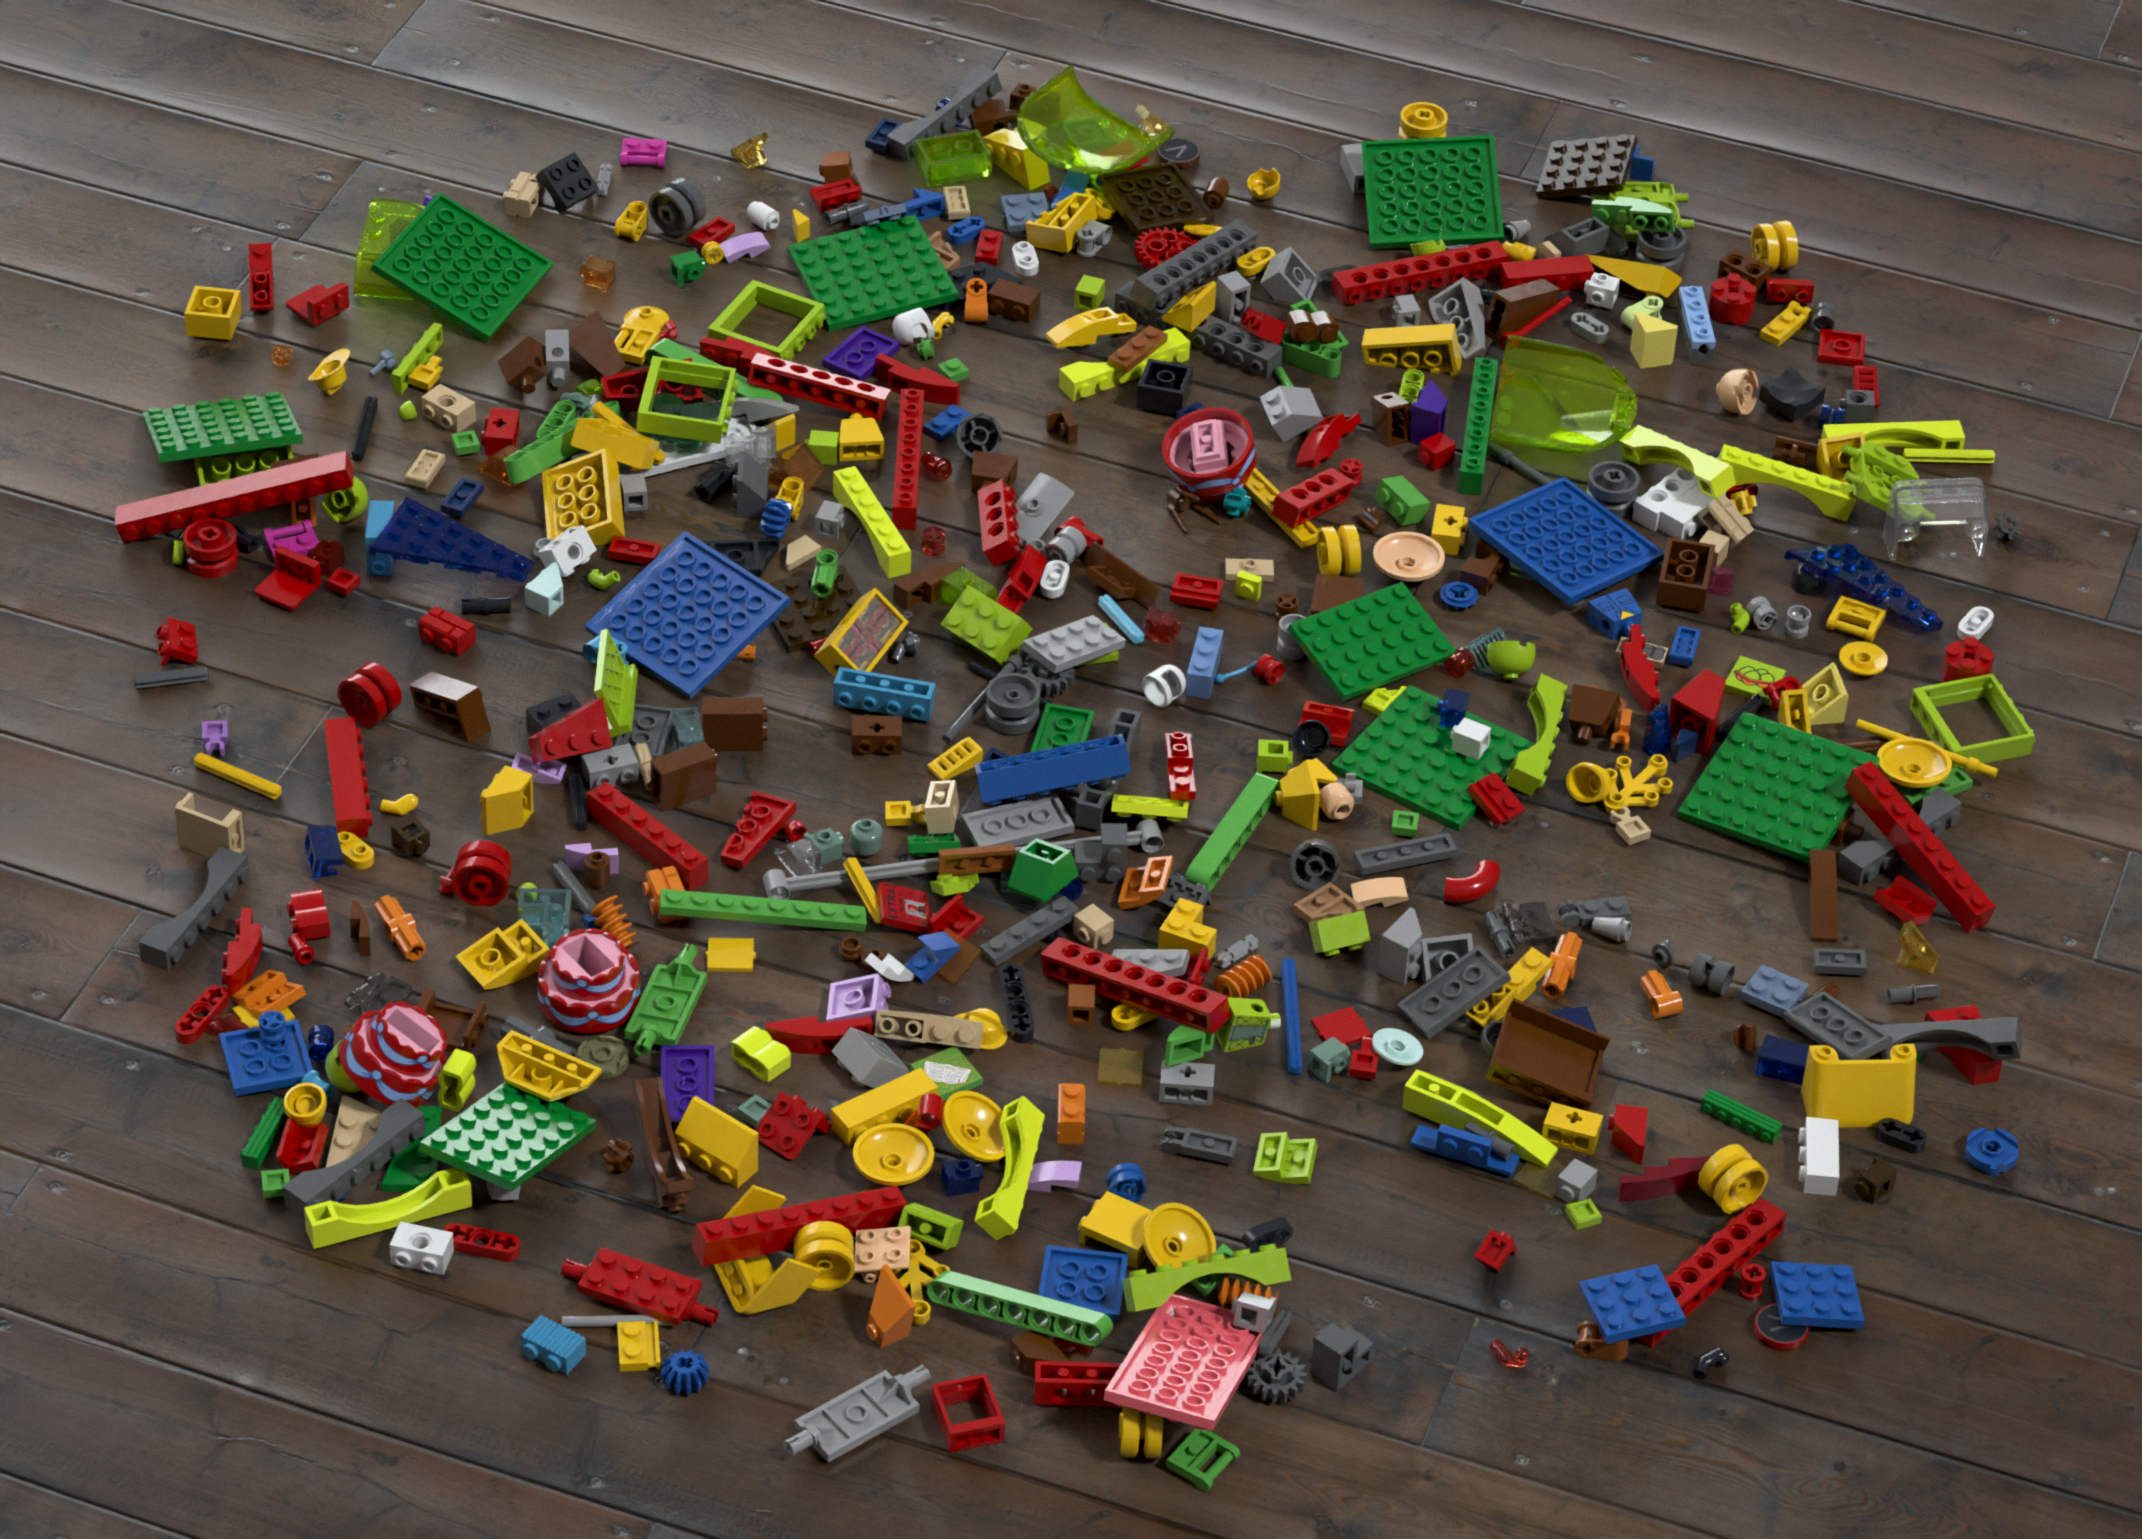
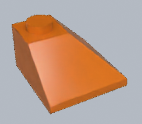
M887 1264L881 1268L866 1326L869 1338L872 1341L875 1340L880 1349L909 1336L916 1308L915 1303Z

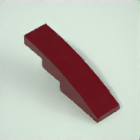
M1711 1156L1669 1158L1668 1166L1644 1167L1643 1175L1620 1176L1617 1190L1618 1202L1653 1199L1699 1187V1173Z

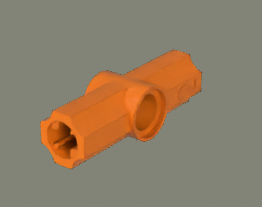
M389 895L380 897V900L375 904V911L384 924L388 940L391 943L395 942L406 959H410L412 962L421 959L422 955L426 953V945L417 932L414 918L410 913L405 914L396 898H392Z
M1568 932L1561 935L1555 952L1552 951L1549 958L1552 960L1553 966L1546 972L1541 986V992L1547 999L1556 1000L1557 998H1562L1568 981L1573 979L1577 966V957L1583 941L1576 933Z

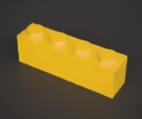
M921 1068L916 1069L831 1108L832 1130L849 1147L855 1144L862 1133L874 1126L888 1123L899 1124L905 1121L919 1106L921 1096L928 1093L938 1095V1086Z

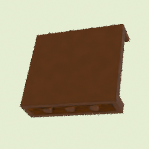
M1513 998L1504 1015L1485 1079L1549 1106L1551 1102L1588 1111L1594 1098L1592 1092L1602 1057L1611 1038Z

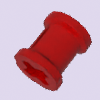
M1747 1264L1741 1271L1743 1281L1739 1284L1738 1292L1747 1300H1755L1762 1296L1763 1287L1761 1284L1765 1280L1766 1271L1758 1264Z

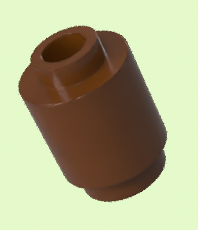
M1217 177L1208 183L1203 194V200L1209 208L1218 209L1223 206L1229 193L1228 182L1223 178Z
M591 852L584 859L585 881L590 888L595 890L603 889L610 881V857L604 852Z

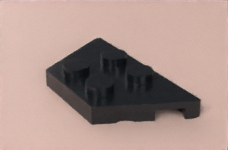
M985 262L948 271L947 273L958 291L959 300L943 303V309L948 310L965 305L966 286L972 278H981L985 281L987 285V298L988 292L999 278L1022 285V280Z
M779 537L701 541L756 577L763 575L780 547Z

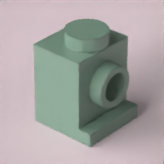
M827 828L811 835L808 832L803 834V853L815 867L842 858L844 838L840 832L834 833L831 828Z
M1332 1037L1310 1050L1308 1069L1327 1084L1330 1082L1331 1075L1341 1072L1346 1067V1060L1351 1056L1350 1050L1345 1044Z

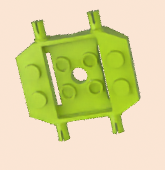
M1625 182L1623 191L1591 194L1592 202L1593 200L1615 201L1617 197H1629L1660 204L1673 211L1675 225L1680 228L1694 229V219L1681 220L1678 207L1676 206V202L1688 203L1689 195L1688 193H1675L1673 184L1664 182ZM1606 224L1622 241L1637 242L1639 231L1632 230L1631 226Z
M1866 441L1857 449L1847 443L1843 444L1841 452L1852 457L1850 459L1852 472L1847 471L1844 475V480L1852 483L1853 495L1909 524H1913L1915 520L1920 518L1929 523L1934 521L1935 514L1925 510L1922 507L1921 492L1929 495L1932 491V486L1919 479L1918 474L1909 461L1903 456L1895 455L1887 451L1883 446L1875 445L1869 441ZM1884 471L1887 472V473H1889V474H1891V475H1893V476L1891 477V476L1885 474Z

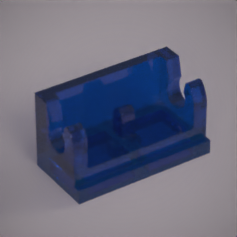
M307 825L304 848L312 879L338 875L336 869H327L331 865H343L344 861L336 827L331 825Z

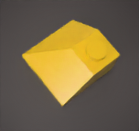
M1305 760L1279 781V791H1275V804L1280 806L1282 816L1311 831H1317L1320 791L1311 760Z

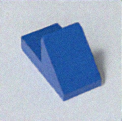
M913 188L912 200L903 202L907 212L901 213V218L916 215L920 222L943 215L945 211L944 194Z
M944 931L919 936L918 939L923 948L905 964L907 969L916 975L923 984L961 949L960 945Z

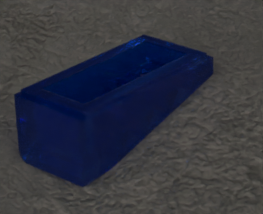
M1665 703L1647 713L1642 751L1651 757L1655 754L1665 755L1671 751L1668 705Z

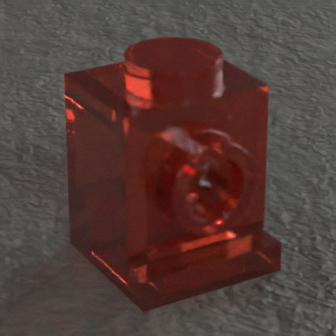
M322 539L313 550L309 549L308 557L320 562L321 575L330 577L344 562V546L335 539L330 541Z
M1151 605L1144 618L1143 633L1145 636L1143 638L1171 644L1174 636H1178L1181 631L1182 622L1177 621L1178 614L1158 610L1156 605Z

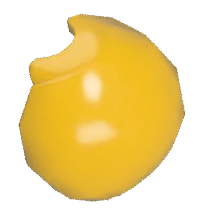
M1260 168L1247 179V190L1249 194L1257 199H1271L1279 192L1280 174L1274 168L1271 171H1265L1263 168Z
M1509 241L1503 243L1502 247L1509 255L1508 262L1533 260L1537 248L1519 242L1511 244L1508 243Z

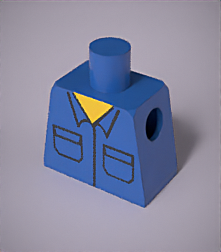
M1624 588L1588 601L1586 620L1610 639H1617L1625 635L1629 637L1631 624L1641 625L1642 610L1629 590Z

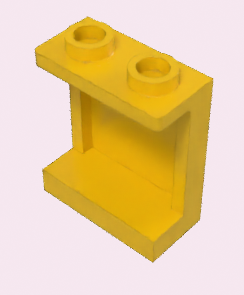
M1106 1191L1100 1200L1097 1199L1094 1202L1087 1217L1084 1216L1080 1220L1078 1225V1231L1080 1232L1079 1243L1085 1245L1091 1237L1128 1253L1127 1265L1137 1269L1147 1256L1142 1240V1229L1145 1219L1152 1210Z

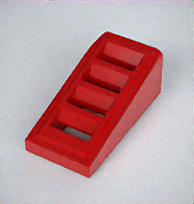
M1854 366L1851 379L1853 390L1874 391L1875 408H1879L1876 367Z

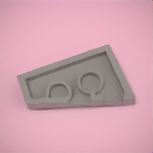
M1114 949L1112 956L1171 977L1185 975L1190 959L1188 949Z

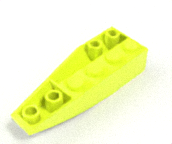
M1417 1069L1404 1086L1402 1108L1412 1113L1460 1130H1464L1467 1123L1473 1122L1489 1132H1496V1136L1515 1145L1513 1153L1518 1154L1520 1158L1547 1168L1558 1151L1556 1146L1535 1130L1466 1088Z

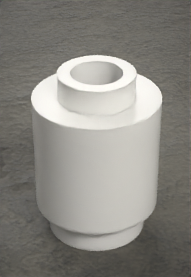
M754 201L748 206L746 215L749 217V220L765 231H770L779 224V213L763 202Z

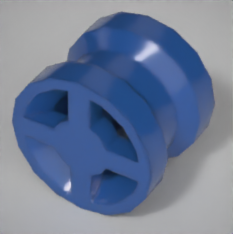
M273 1010L263 1013L258 1020L260 1039L267 1044L282 1042L286 1037V1028L284 1027L286 1024L285 1016Z

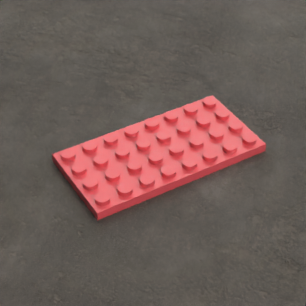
M1172 1294L1162 1306L1156 1308L1105 1389L1103 1400L1112 1402L1119 1407L1126 1406L1137 1409L1144 1414L1162 1416L1172 1422L1194 1425L1195 1428L1200 1430L1213 1431L1258 1354V1343L1264 1334L1234 1326L1235 1314H1231L1230 1309Z

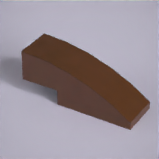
M954 562L932 566L905 576L894 583L893 602L906 610H909L923 600L932 604L964 583L965 563Z

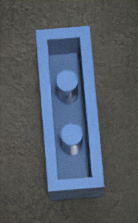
M1199 627L1187 672L1185 696L1210 699L1222 654L1224 630Z

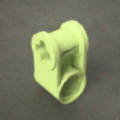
M1648 296L1642 301L1628 306L1622 312L1620 320L1631 330H1633L1636 311L1662 320L1660 309L1663 307V300L1656 296Z

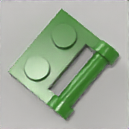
M1195 1428L1167 1459L1166 1467L1194 1482L1201 1491L1207 1492L1213 1486L1214 1479L1230 1462L1236 1461L1240 1456V1450L1234 1444L1208 1430ZM1216 1451L1222 1453L1205 1473L1200 1471V1468Z

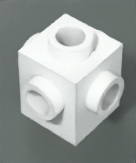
M1594 272L1591 280H1587L1584 286V293L1587 294L1586 303L1612 309L1618 297L1620 278Z

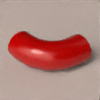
M1483 860L1476 865L1475 872L1471 876L1463 878L1447 877L1444 902L1468 903L1486 896L1494 890L1501 873L1499 865L1494 861Z

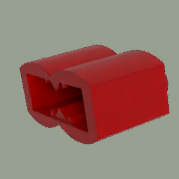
M321 888L290 893L291 901L286 902L288 916L294 917L290 919L292 933L302 934L304 940L331 936L328 913Z

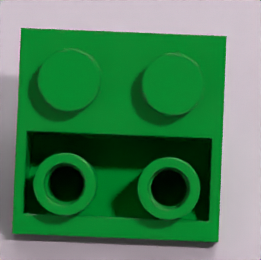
M1035 838L1018 852L1007 885L1008 890L1041 903L1048 901L1054 894L1079 876L1072 851Z

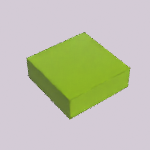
M1591 1198L1566 1205L1565 1212L1577 1230L1600 1224L1602 1221V1216Z

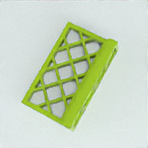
M604 629L600 633L594 692L597 698H603L610 736L615 737L632 732L638 670L635 664L626 666L609 630Z

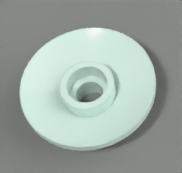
M1384 1028L1378 1030L1372 1038L1374 1050L1382 1058L1394 1064L1413 1065L1418 1063L1423 1056V1048L1420 1042L1405 1031L1395 1028Z

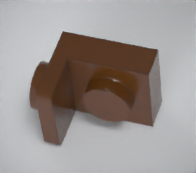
M1069 408L1047 412V432L1059 431L1060 435L1066 439L1068 445L1077 443L1078 424Z

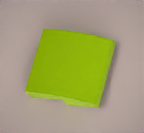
M1287 1132L1261 1133L1253 1170L1254 1175L1276 1182L1310 1184L1317 1151L1316 1139L1289 1140Z

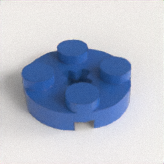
M1985 1127L1974 1130L1967 1137L1964 1153L1965 1159L1976 1168L1985 1171L1987 1175L1998 1176L2000 1172L2008 1171L2016 1165L2019 1155L2018 1142L2007 1131L1995 1128L1994 1131H1986ZM1996 1149L1997 1152H1991L1989 1150Z

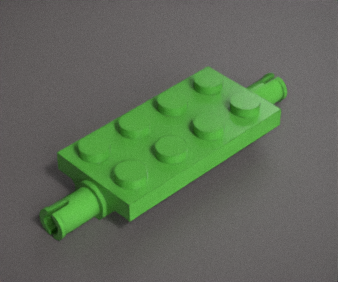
M684 944L678 958H675L669 965H656L625 1029V1039L637 1041L633 1050L638 1056H641L645 1049L643 1057H647L653 1044L662 1046L678 1044L708 981L707 973L697 971L692 965L698 954L696 946L691 944L689 950L686 951L689 944Z

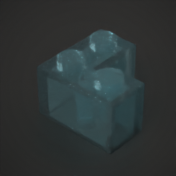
M520 888L518 921L523 919L531 929H543V942L548 947H553L560 937L571 932L572 889Z

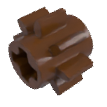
M619 1138L616 1141H608L601 1150V1157L605 1159L602 1166L610 1172L626 1171L634 1161V1155L630 1153L633 1146L625 1140L621 1141Z

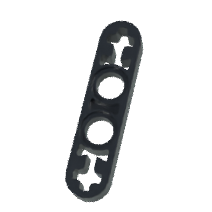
M1003 964L999 968V985L1009 1034L1014 1042L1027 1043L1033 1038L1034 1023L1023 971L1018 964ZM1009 975H1012L1014 981H1010ZM1011 991H1017L1020 993V995L1011 996L1008 993ZM1019 1009L1025 1013L1017 1015L1013 1014L1012 1011ZM1023 1024V1031L1020 1030L1019 1025Z

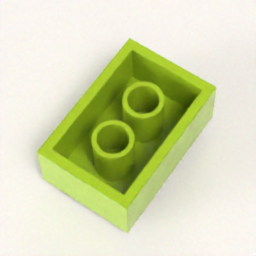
M970 585L966 587L940 624L951 635L1002 667L1005 666L1006 660L1011 655H1015L1033 629L1024 619Z

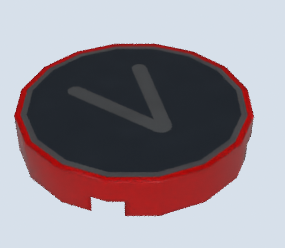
M1777 1303L1761 1308L1756 1314L1754 1331L1761 1342L1762 1340L1767 1342V1346L1778 1350H1792L1798 1348L1800 1343L1807 1340L1809 1326L1781 1324Z

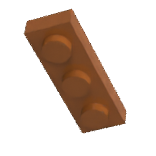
M1149 325L1108 357V365L1125 374L1165 344L1168 334Z
M1014 844L938 850L937 871L939 875L1012 871L1015 864L1016 849Z

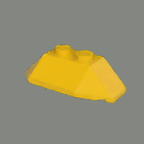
M513 1030L497 1044V1053L505 1083L548 1102L560 1100L588 1089L602 1073V1069Z

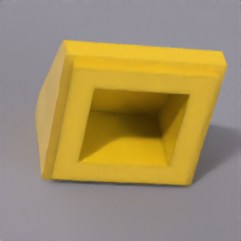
M794 209L792 210V229L797 242L810 237V219Z

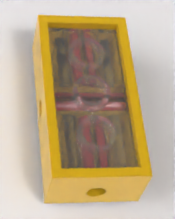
M875 587L857 600L815 653L814 657L834 677H836L839 667L871 672L909 622Z

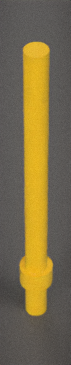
M1858 719L1855 726L1859 730L1890 741L1900 738H1911ZM1945 750L1949 754L1952 763L1965 767L1968 772L1974 774L1979 772L1995 778L1998 773L1997 768L1980 763L1979 759L1974 757L1966 758Z

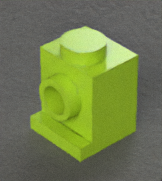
M1258 739L1257 772L1261 774L1262 771L1287 772V766H1292L1293 751H1288V741Z

